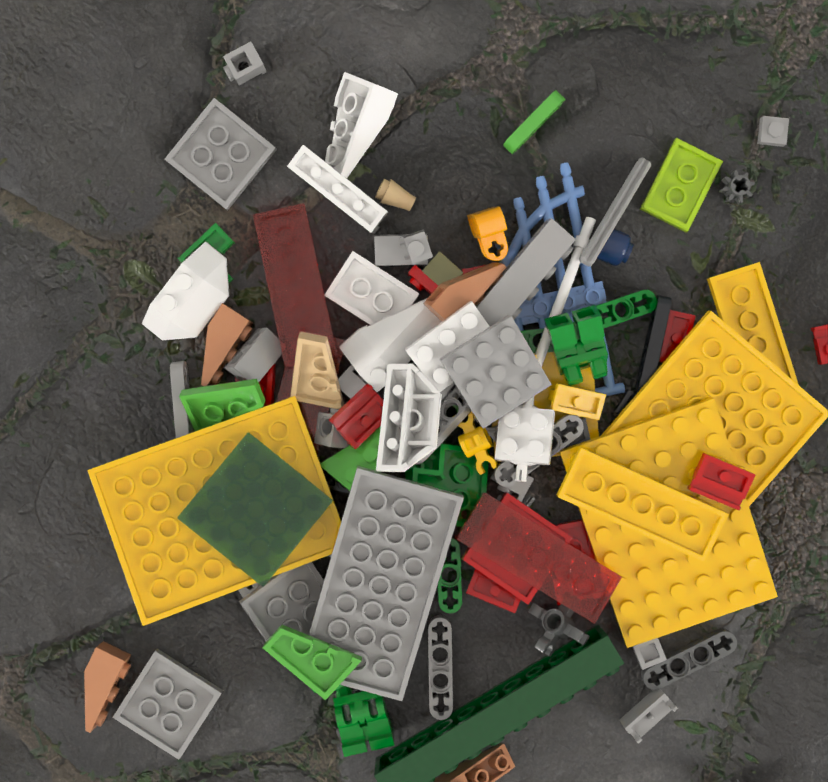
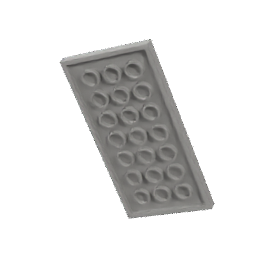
M357 466L309 631V635L362 656V661L340 685L399 701L403 700L464 499L463 495Z

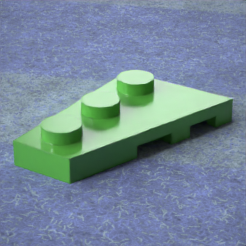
M257 379L181 390L179 395L195 431L255 411L263 407L265 403V398Z
M381 426L357 449L349 445L320 463L321 468L350 491L357 466L376 471Z
M281 625L263 645V649L324 700L335 691L362 661V656L285 625Z

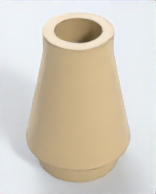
M383 179L375 196L382 204L402 208L407 211L411 210L416 199L415 196L408 193L392 179L390 181Z

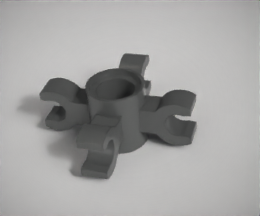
M566 592L562 597L559 609H550L548 611L534 603L532 604L528 612L542 620L543 628L546 630L545 634L537 641L536 649L551 656L555 651L558 639H567L569 637L585 646L590 636L575 628V623L571 618L572 614L581 605L582 601ZM561 620V625L556 629L557 622Z

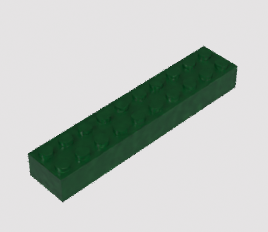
M597 624L584 632L590 636L585 646L572 639L557 648L551 656H544L454 710L447 719L434 722L376 757L374 777L377 782H434L435 777L443 772L448 774L458 767V763L463 760H471L477 757L482 752L481 750L488 745L495 746L504 740V736L511 731L518 732L522 730L531 719L547 715L551 711L550 708L556 704L567 703L574 697L573 694L581 689L588 690L596 685V680L601 677L615 674L620 670L619 666L623 665L624 662L608 635Z

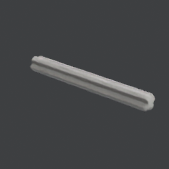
M643 157L638 159L579 258L581 263L590 267L595 262L650 169V161Z

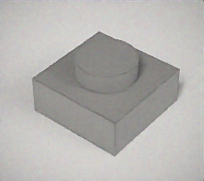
M762 116L759 122L757 144L780 147L787 145L789 118Z
M658 638L632 646L642 670L667 660Z

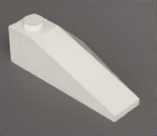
M344 72L335 97L334 106L338 107L336 121L331 122L330 130L334 131L332 144L327 147L325 162L346 179L389 119L398 93Z
M426 299L406 307V310L397 314L388 315L370 326L366 325L359 328L339 346L358 374L376 392L385 386L387 365L408 364L412 359L405 349L442 322L423 304Z

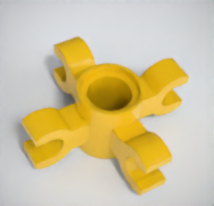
M471 411L468 414V421L461 422L458 425L464 431V434L458 436V440L467 458L475 455L477 459L476 469L481 475L485 473L482 466L484 461L490 462L493 469L498 467V463L487 452V449L493 447L488 431L481 426L476 428L474 424L475 416Z

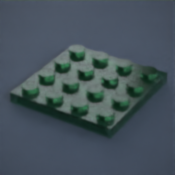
M248 432L177 518L264 587L333 500Z

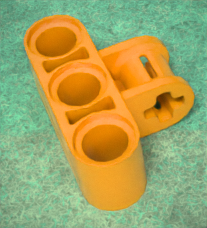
M499 206L491 207L467 215L474 238L478 239L483 255L487 259L494 261L503 259L507 255L508 244L504 234L507 226L501 208ZM493 241L495 244H500L501 247L497 250V255L488 251V248L492 247L491 242Z

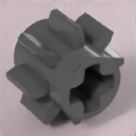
M737 170L731 173V178L724 177L721 180L725 185L719 193L725 194L727 197L725 202L735 199L738 205L743 202V197L750 198L753 195L749 190L755 182H750L747 178L748 172L744 175H738ZM735 183H738V184H739V186H738L739 192H736V191H735V188H736Z

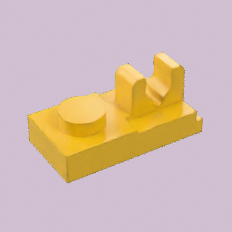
M556 383L555 389H550L548 399L552 401L550 410L600 420L606 394L560 383Z

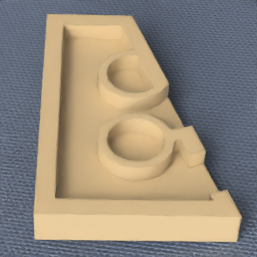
M300 331L291 397L295 396L299 402L340 409L343 407L344 401L328 338Z

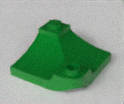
M440 444L426 461L421 464H414L405 471V478L407 480L463 495L464 499L455 527H473L480 520L486 499L488 461L483 462L482 466L485 473L480 475L476 469L477 459L475 455L467 458L461 446ZM463 510L467 512L465 519L461 516Z

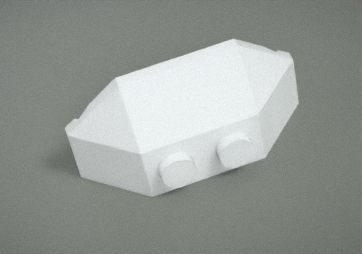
M204 242L179 266L152 301L142 324L161 340L198 337L216 314L221 304H224L229 297L227 258L210 244Z
M414 364L387 365L376 471L405 472L437 448L442 394Z

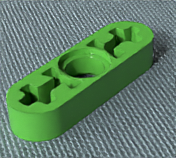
M555 90L514 131L503 146L511 154H514L566 99Z

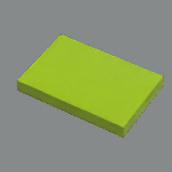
M678 138L674 139L640 210L684 232H688L723 161Z

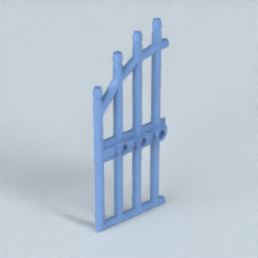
M568 162L560 164L565 192L550 199L549 192L546 189L547 182L545 177L540 176L536 178L540 206L528 218L526 211H524L525 206L522 198L514 199L513 205L514 210H516L518 230L508 248L507 255L499 260V263L507 267L516 257L521 246L523 248L531 239L530 230L542 218L544 222L551 218L554 220L552 209L566 202L574 238L580 235L582 221L577 198L584 196L585 192L583 185L574 187L571 168ZM495 244L497 250L501 248L500 244ZM561 258L554 265L556 267L555 277L558 291L565 275L564 264ZM581 262L580 268L584 285L570 289L562 314H569L572 322L574 321L571 311L606 302L603 282L594 283L591 266L588 267ZM541 282L537 285L539 288L537 294L530 301L526 299L521 304L520 308L522 311L514 319L520 331L524 330L523 325L538 322L539 329L545 328L544 319L549 318L558 291L543 294ZM604 336V341H605L606 349H607V352H608L607 343H606V338H605V336ZM608 352L607 376L603 377L605 386L595 388V391L604 393L606 396L625 393L623 382L617 384L614 382Z

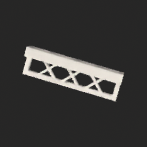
M302 145L287 167L369 232L376 233L380 228L378 225L388 211L310 149Z

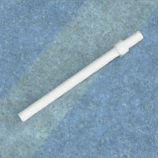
M585 218L580 235H577L575 238L576 240L573 243L574 251L549 317L562 314L580 265L579 258L590 241L589 238L596 222L594 218ZM546 326L535 353L541 367L551 343Z

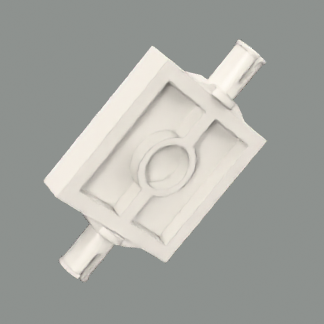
M534 396L524 402L523 405L516 407L499 418L495 460L511 462L517 465L515 481L527 482L528 466L535 464L550 465L555 411L539 409L533 406Z

